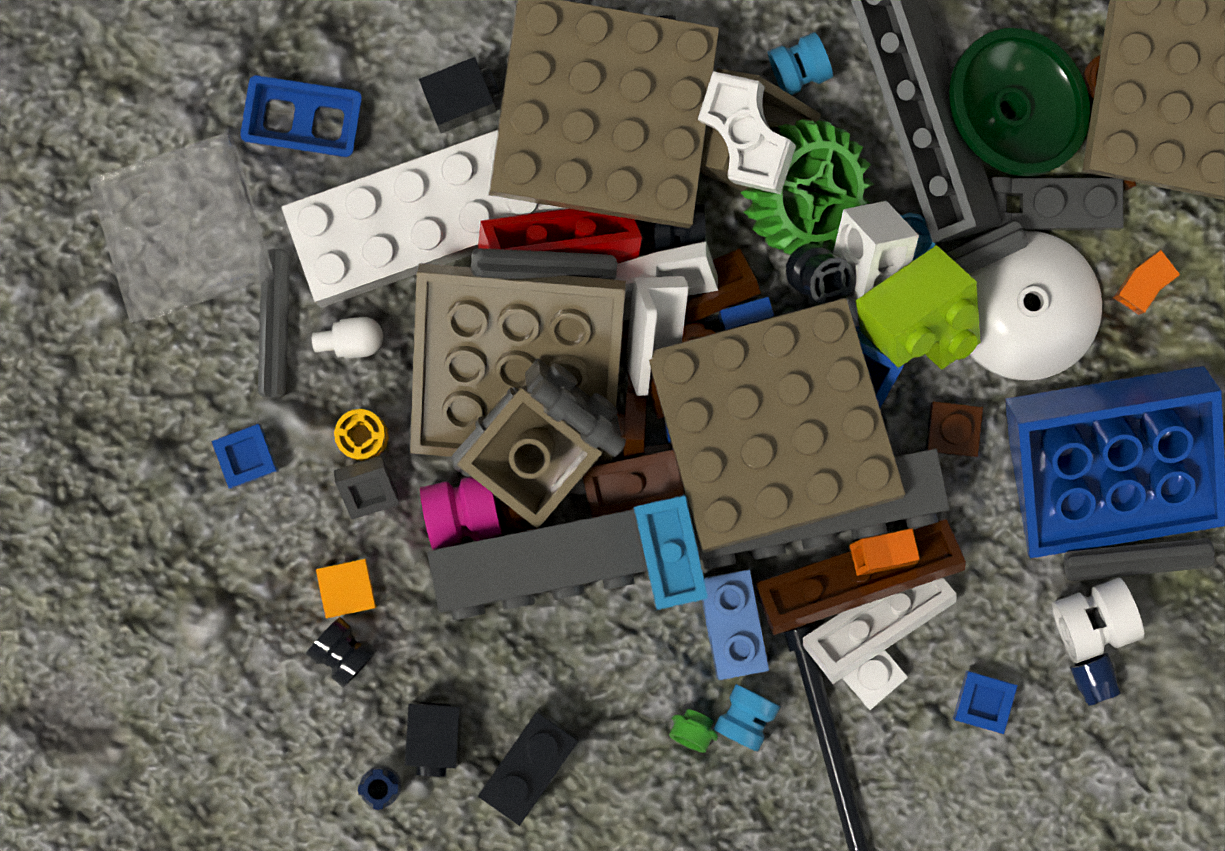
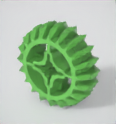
M801 119L799 121L796 120L795 125L778 126V134L791 140L796 145L782 192L777 194L751 187L743 190L740 193L744 198L752 200L750 206L743 213L748 218L756 220L752 230L757 235L766 237L765 242L770 247L784 250L786 254L791 255L798 247L809 243H815L829 251H834L843 209L871 204L863 197L864 189L874 185L869 178L863 177V173L871 164L866 159L859 158L863 147L857 142L850 140V133H847L844 129L832 126L829 122L820 120L813 122ZM803 184L815 187L818 191L814 193L798 189L797 185Z

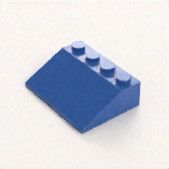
M1205 366L1005 398L1009 445L1029 558L1225 526V452L1222 392Z

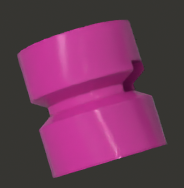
M473 477L462 478L459 487H453L448 481L420 487L422 510L432 550L461 545L465 536H470L475 542L503 536L501 520L497 512L496 496Z

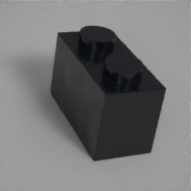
M538 708L477 797L520 826L579 742V736Z

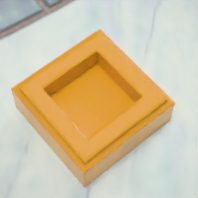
M367 559L316 569L326 619L377 608Z

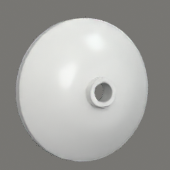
M1024 231L1028 239L1026 248L969 274L977 282L981 343L976 346L970 356L983 368L998 376L1012 380L1033 381L1049 378L1063 372L1086 353L1099 329L1102 315V297L1094 271L1078 250L1053 235L1036 231ZM1026 294H1035L1040 299V308L1037 311H1029L1024 306L1023 300Z

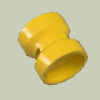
M354 409L343 414L337 421L334 430L335 442L339 450L347 457L359 461L380 456L386 449L389 441L388 428L385 422L373 412L365 409Z

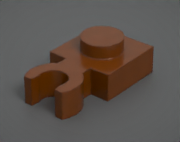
M629 373L626 411L616 414L619 421L620 436L626 440L624 459L645 454L648 395H636Z

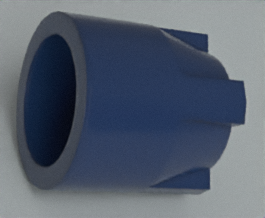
M1103 653L1070 666L1077 688L1088 706L1121 694L1117 685L1116 673L1108 653Z
M373 767L363 775L360 784H358V795H361L364 802L373 807V809H384L394 803L399 797L402 788L401 779L398 773L390 767ZM375 779L383 780L388 786V793L383 798H376L370 793V783Z

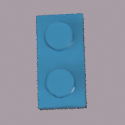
M686 496L634 507L656 610L708 599Z

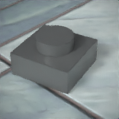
M382 455L334 470L336 486L351 520L399 505L398 492Z

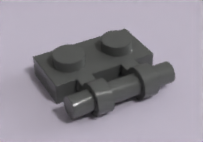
M537 358L525 372L526 390L531 393V397L543 405L544 412L557 422L563 419L578 430L581 439L594 449L600 446L613 457L618 455L625 446L626 440L620 436L618 416H616L618 411L614 405L598 393L589 396L576 386L578 383L576 378L561 365L553 363L550 367Z

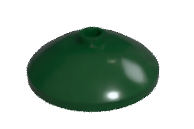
M1003 28L978 38L964 50L957 60L950 81L949 96L952 115L964 141L983 161L1009 174L1037 176L1053 171L1063 165L1079 150L1089 127V95L1078 67L1070 56L1055 42L1031 30ZM1000 106L1007 111L1008 118L1003 115Z

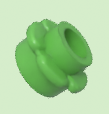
M686 709L684 716L676 714L671 718L674 725L669 736L687 748L705 753L711 740L717 741L718 739L717 733L711 730L714 721L704 714Z

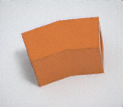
M1160 250L1128 274L1113 298L1136 314H1143L1158 292L1180 274L1162 250Z
M912 528L862 538L849 545L857 576L917 564L920 560Z

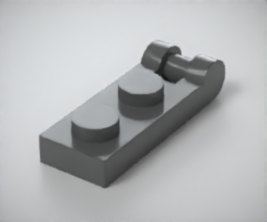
M987 178L1002 220V224L987 229L988 231L1012 220H1017L1024 231H1118L1123 229L1122 179ZM1007 196H1020V213L1007 212Z

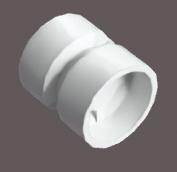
M1121 577L1092 587L1089 597L1078 592L1052 602L1053 616L1058 631L1070 657L1075 663L1103 654L1105 645L1108 643L1115 648H1120L1144 639V629L1139 611L1130 590ZM1088 614H1094L1099 626L1098 629L1093 630Z

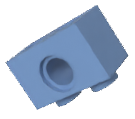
M746 569L704 577L708 599L702 600L716 678L724 680L769 671L750 570Z

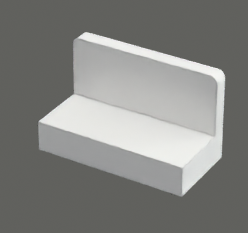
M684 276L634 278L625 365L637 396L648 395L651 372L649 359H652L653 350L682 343L688 285Z

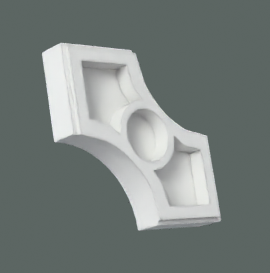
M713 71L698 120L706 124V126L716 129L723 136L730 156L728 179L734 184L781 194L796 145L791 140L774 133L767 124L762 102L765 86L760 81Z

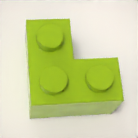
M937 245L856 300L860 332L898 368L912 358L921 357L925 354L942 370L955 360H961L969 356L976 346L981 343L977 282Z

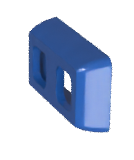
M255 75L250 78L240 136L243 141L249 143L349 157L354 149L362 97L356 90ZM279 100L291 102L295 105L292 129L288 133L268 131L264 128L266 106L269 101ZM325 107L343 111L342 133L338 140L319 139L313 136L315 113L319 108Z

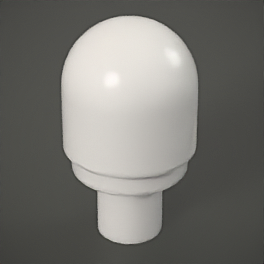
M369 317L341 319L340 322L333 323L331 331L312 333L314 352L335 350L337 357H344L345 359L371 356L380 349L383 343L381 326Z

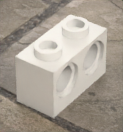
M887 201L843 209L833 254L847 260L855 273L854 287L851 294L846 298L855 326H859L856 300L913 261L919 235Z

